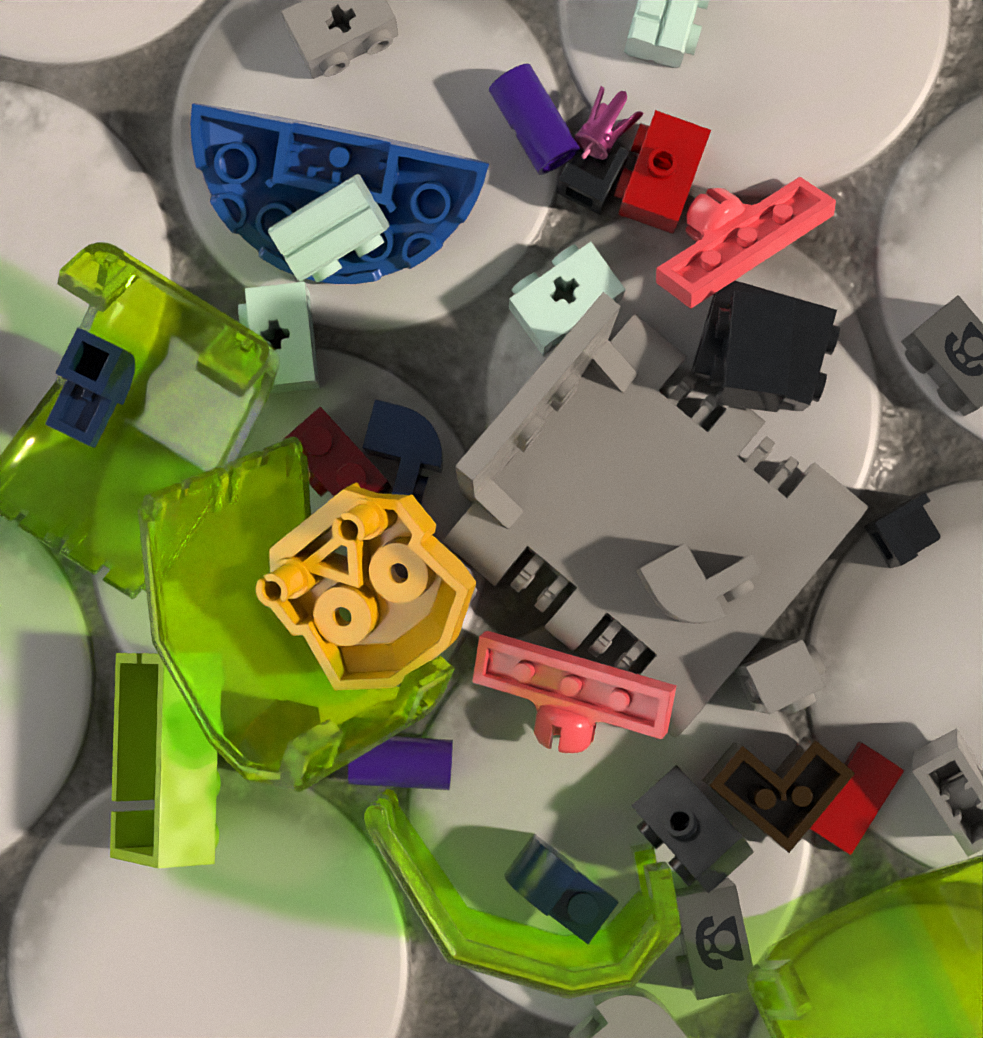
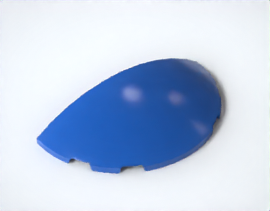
M192 103L190 126L196 168L202 171L204 180L211 193V205L231 233L239 234L249 245L258 251L259 257L280 270L294 275L285 261L284 255L280 253L270 237L268 229L354 175L359 174L374 201L378 204L389 223L387 230L380 234L384 243L362 257H358L353 250L339 258L338 261L342 268L320 281L323 283L360 284L375 282L381 279L382 276L395 273L404 268L411 269L427 260L442 248L444 241L469 216L483 187L489 163L362 132L262 113ZM312 275L306 278L308 280L315 281Z

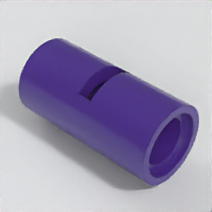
M526 63L510 69L489 87L491 96L511 129L516 131V138L539 175L549 173L561 167L580 151L578 143L530 64Z
M352 734L348 761V784L450 791L453 740Z

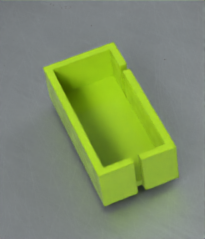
M116 653L112 801L155 800V809L111 811L110 858L158 869L215 864V849L219 843V828L216 823V797L221 786L220 775L217 770L218 744L222 736V726L218 718L219 693L223 685L220 654Z

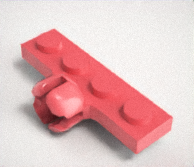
M798 177L761 202L753 205L743 204L738 197L725 188H709L706 194H699L686 213L688 224L685 229L686 234L696 243L656 268V283L692 309L834 216L836 200L802 177Z
M485 631L479 636L472 680L473 683L526 698L533 702L537 710L534 734L538 742L544 747L551 749L553 735H560L558 750L562 753H579L587 749L594 740L597 722H605L662 740L668 733L677 686L491 631Z

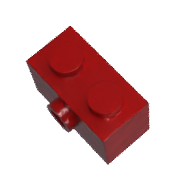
M657 110L654 112L650 126L640 123L631 147V152L639 154L634 170L623 169L614 194L615 197L623 199L618 215L673 234L711 130Z

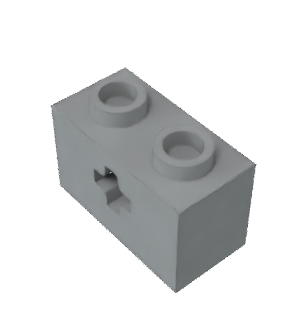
M302 0L281 11L286 29L313 79L321 75L325 77L336 75L349 66L350 60L366 52L369 55L379 53L392 44L393 38L399 36L396 17L387 0ZM343 23L350 30L342 33L341 29L336 26Z
M956 728L913 751L912 772L967 857L983 850V768Z

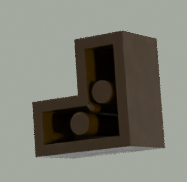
M803 737L775 772L744 746L733 742L702 781L775 844L790 853L855 773L818 741Z

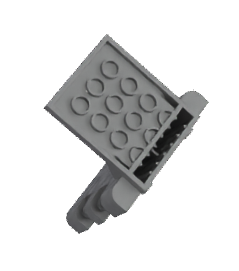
M603 292L456 464L455 468L460 493L473 504L451 529L443 543L494 587L526 549L535 555L510 586L518 593L521 589H525L535 578L536 571L544 563L558 575V578L537 597V603L534 605L543 613L567 583L575 589L543 627L564 646L573 652L603 616L606 615L611 621L587 650L594 657L603 654L611 645L612 639L620 629L629 634L635 642L615 661V668L628 671L645 649L648 650L652 655L636 674L677 685L668 733L676 738L690 725L863 516L868 506L816 463L811 464L785 496L782 495L778 490L799 464L797 460L792 456L787 460H783L774 471L775 474L767 482L754 469L772 452V447L775 444L774 441L766 436L744 462L737 457L766 421L751 409L729 406L708 432L705 431L700 425L718 405L716 404L717 394L713 392L710 396H706L697 407L698 411L692 418L687 416L676 405L682 398H686L695 387V382L698 380L689 372L669 397H664L659 391L684 363L687 356L636 314L629 319L610 342L608 339L621 306ZM686 543L705 578L753 554L762 573L750 579L755 588L728 603L723 595L717 598L727 617L709 623L690 624L677 621L663 613L650 598L636 570Z

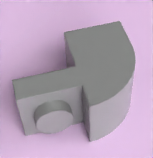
M684 543L636 570V573L654 604L663 613L680 622L702 624L727 617L717 598L723 595L728 603L751 591L755 587L750 579L761 574L762 570L753 554L705 578L690 549Z
M632 985L608 987L593 995L595 1007L602 1015L596 1020L593 1016L585 1018L569 1034L570 1038H687L682 1026L654 994Z

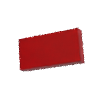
M862 742L856 744L844 763L855 773L854 776L810 828L849 855L853 853L905 771Z

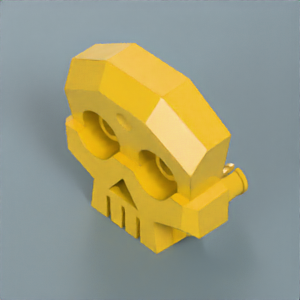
M356 482L340 491L269 549L270 573L257 581L255 590L259 601L272 609L292 636H304L334 691L395 688L449 648L459 636L476 581L462 561L432 535L435 533L436 523L412 494H379L360 488ZM345 546L347 547V556L335 553V551ZM396 563L406 567L408 578H401L397 575L395 571ZM340 607L349 610L352 618L351 621H346L341 617L339 613Z

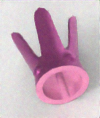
M600 86L588 121L582 125V128L575 135L576 142L584 151L582 154L583 159L588 154L597 159H606L615 141L643 116L644 113L642 111H637L628 119H623L612 128L627 101L626 91L618 92L607 106L606 103H601L605 90L603 86Z

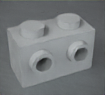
M803 639L784 640L743 660L734 670L753 711L769 715L778 710L779 712L787 710L788 714L802 710L817 701L813 693L826 687L820 676L826 673L824 662L813 645L806 647Z

